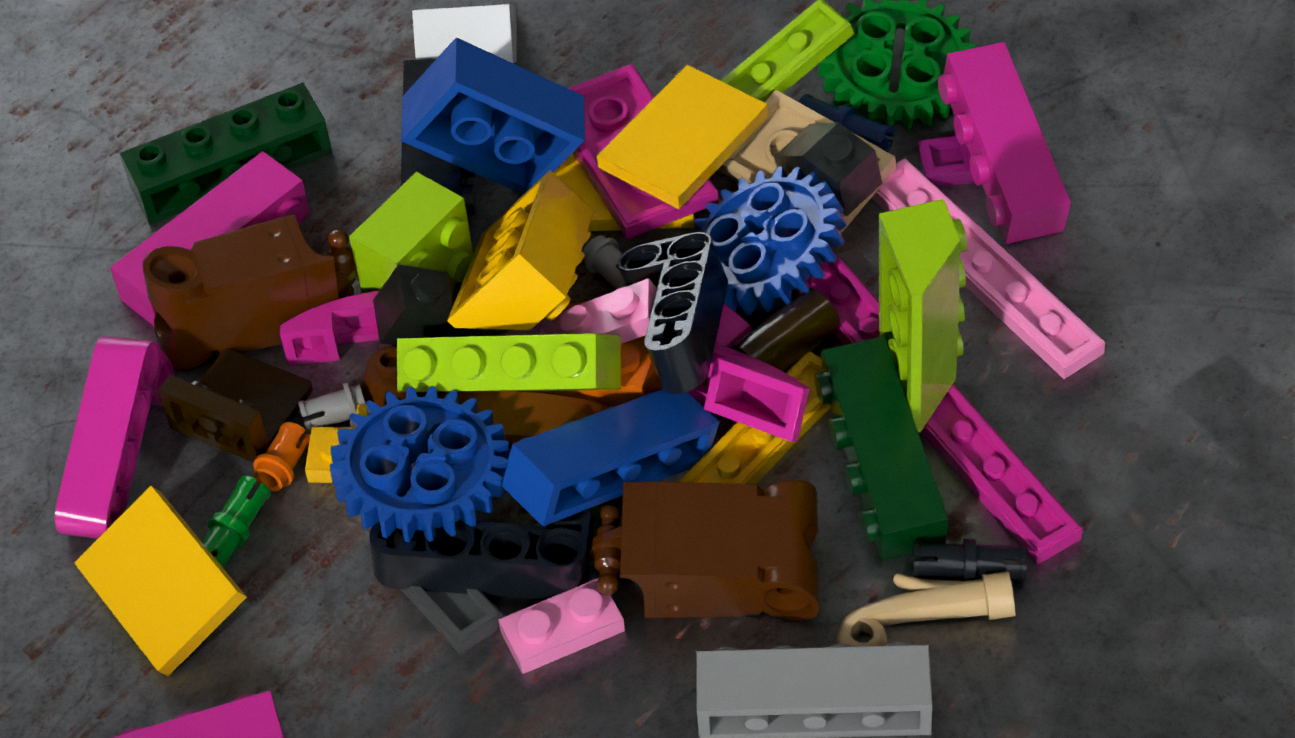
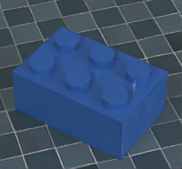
M456 37L402 96L401 141L524 195L549 170L554 172L585 141L584 96Z

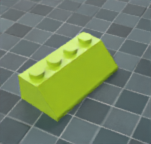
M944 199L879 213V337L885 336L918 433L922 431L955 382L957 357L964 354L958 323L965 321V311L959 294V288L966 287V275L960 253L967 251V237L962 221L960 219L952 220Z

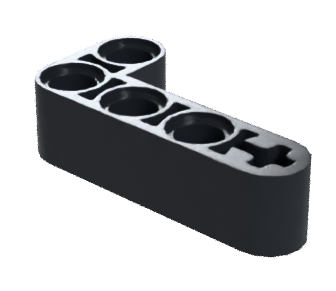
M694 232L635 246L620 257L618 267L626 286L649 278L657 288L644 339L646 350L662 388L667 393L682 394L700 386L709 375L728 287V278L712 238L707 233Z
M589 508L546 526H542L540 523L539 525L476 521V525L472 527L462 520H458L455 522L456 535H449L443 527L435 528L434 539L429 542L423 530H416L410 542L404 541L403 530L396 528L390 536L384 538L382 537L380 522L375 524L369 532L374 575L378 582L386 587L406 589V587L410 588V586H421L424 591L467 594L466 589H477L488 596L546 600L588 582L591 560L589 544L593 539L592 508Z

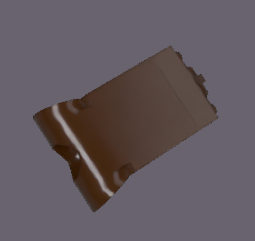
M295 214L194 242L191 250L183 247L166 246L148 253L143 260V274L148 299L156 310L154 318L156 340L159 347L172 362L173 369L187 370L197 367L207 361L214 352L220 355L227 348L244 353L282 344L280 325L309 309L337 299L353 296L354 288L352 284L357 276L352 250L347 246L348 236L345 231L337 229L332 231L328 235V243L331 248L327 253L318 254L307 245Z
M660 481L623 482L622 526L618 527L621 513L617 506L608 504L600 510L601 527L596 530L595 537L589 544V555L594 560L595 569L600 572L596 584L597 589L603 595L614 594L619 586L616 572L620 570L621 578H627L636 582L642 589L645 618L758 616L764 611L772 617L785 621L801 622L816 617L820 610L819 570L810 551V547L818 532V498L815 486L807 481H783L773 484L764 490L757 484Z

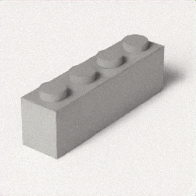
M894 642L886 646L854 647L849 644H834L828 648H796L789 645H780L771 649L739 650L733 647H720L713 651H697V719L699 738H834L931 735L932 692L929 645H911L906 642Z

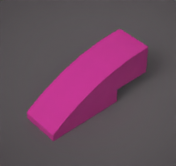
M715 343L707 379L697 388L688 391V393L696 401L705 404L704 410L795 442L798 441L810 388L794 377L765 362Z

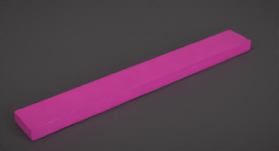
M832 249L837 257L836 262H822L820 268L825 276L824 278L810 276L806 280L809 288L821 292L834 306L840 319V329L835 335L844 345L879 337V300ZM795 288L799 294L802 293L798 288ZM953 384L922 429L921 434L1019 546L1026 545L1027 555L1036 565L1082 540L1083 528Z

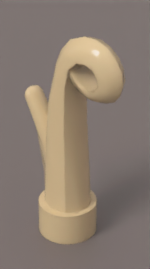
M1009 571L982 575V580L971 581L928 580L898 573L894 575L893 583L897 587L911 592L871 602L852 611L841 621L836 631V644H849L854 647L886 646L887 635L883 627L886 625L975 616H988L989 620L1014 617L1015 603ZM861 632H865L872 637L871 640L864 643L854 640Z

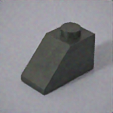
M839 122L809 124L774 156L775 162L789 173L796 167H799L805 177L814 172L820 183L826 181L844 209L842 213L845 216L854 211L882 184L875 149Z
M397 265L373 299L380 344L397 346L398 338L476 336L475 329L454 328L447 321L459 292L447 272Z

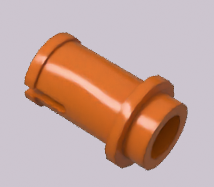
M285 422L280 426L278 434L266 453L258 455L253 463L255 470L253 477L257 479L256 482L259 485L264 483L270 491H279L282 487L291 484L294 478L293 469L305 449L309 446V433L304 434L301 441H298L306 429L292 422Z

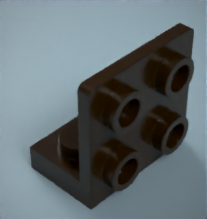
M227 348L222 351L199 382L192 381L189 383L169 375L158 389L170 429L254 463L258 455L266 453L278 434L280 426L285 422H291L300 410L298 401H306L313 392V387L308 379Z

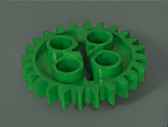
M863 0V5L860 9L849 2L846 4L845 16H841L851 24L855 34L818 64V77L824 78L823 90L825 93L834 92L833 104L835 106L849 103V106L858 110V114L864 112L867 114L868 119L874 121L878 118L884 119L885 125L894 126L895 120H902L907 131L912 130L913 120L917 118L929 127L932 125L933 112L944 119L949 117L950 104L944 105L941 100L938 78L940 75H944L948 53L977 48L975 43H969L971 30L969 28L958 29L960 20L958 14L944 18L945 4L943 3L930 9L927 8V0H918L916 4L909 2V0H881L879 3H875L873 0ZM901 28L905 31L900 81L898 91L893 93L889 91L894 40L896 30Z

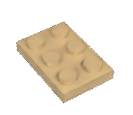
M775 90L765 102L768 104V117L721 165L718 171L736 182L740 178H744L748 184L755 182L756 175L760 170L764 172L767 178H771L777 167H781L775 162L774 156L809 124L834 122L780 91ZM858 135L856 136L875 149L882 184L848 216L841 213L847 226L897 168L895 156ZM783 168V170L788 176L790 173Z

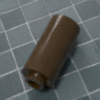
M809 288L810 291L799 294L729 348L785 372L800 358L835 334L840 329V319L831 302L821 292Z

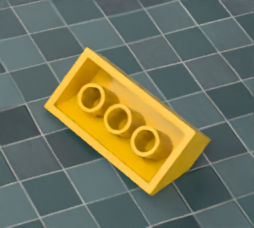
M549 170L481 234L447 321L454 328L531 330L544 317L549 322L554 320L571 300L567 294L578 278L575 269L585 255L581 250L591 236L588 228L594 210Z

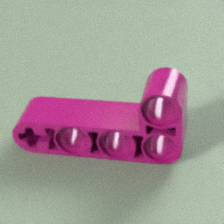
M102 335L95 344L56 503L55 526L59 534L98 539L126 511L150 405L163 406L158 389L169 375L174 376L172 362L154 341Z

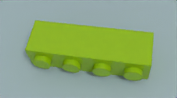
M585 333L398 338L397 392L406 393L408 387H413L416 393H427L431 386L436 387L437 393H450L452 390H457L458 393L485 391L621 390V336Z

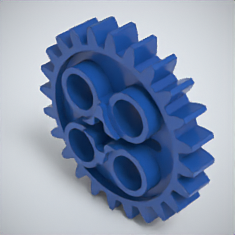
M777 167L771 178H767L764 172L760 170L756 175L755 182L752 184H748L744 178H740L738 181V191L732 193L729 190L723 189L721 195L724 201L720 205L715 203L706 204V208L711 215L708 218L694 220V224L699 231L709 234L712 238L728 278L724 304L734 312L741 306L747 315H751L757 303H761L764 309L769 312L773 307L774 299L781 297L788 304L792 298L791 291L795 288L805 293L810 291L809 285L806 282L810 276L824 278L825 274L820 268L822 262L829 263L836 262L837 260L831 247L844 244L845 240L839 233L840 230L847 227V223L841 215L844 209L826 181L820 183L814 172L805 177L799 167H796L788 176L782 167Z
M435 386L429 388L425 397H418L414 388L408 387L406 399L398 400L390 391L386 392L387 405L380 407L370 400L367 401L368 416L364 417L351 413L349 415L351 429H339L337 431L339 445L331 446L333 463L330 464L332 483L335 485L338 502H345L346 512L349 517L361 514L362 528L365 530L380 522L382 537L384 538L390 536L396 528L403 530L405 542H410L416 530H423L428 542L433 541L435 528L443 527L449 535L454 536L456 535V521L462 520L472 527L475 526V509L491 513L493 511L492 497H503L504 495L502 482L509 460L508 441L504 440L502 424L493 423V412L490 409L478 413L477 399L474 397L460 405L457 390H452L444 399L437 397Z

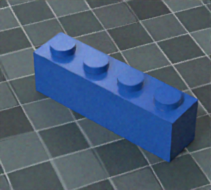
M664 389L649 392L640 398L615 407H608L596 414L574 422H567L555 429L533 437H526L513 443L502 487L542 526H546L622 496L623 482L661 481L691 469L712 448L720 422L710 412L704 410V407L688 392L671 394L667 393Z

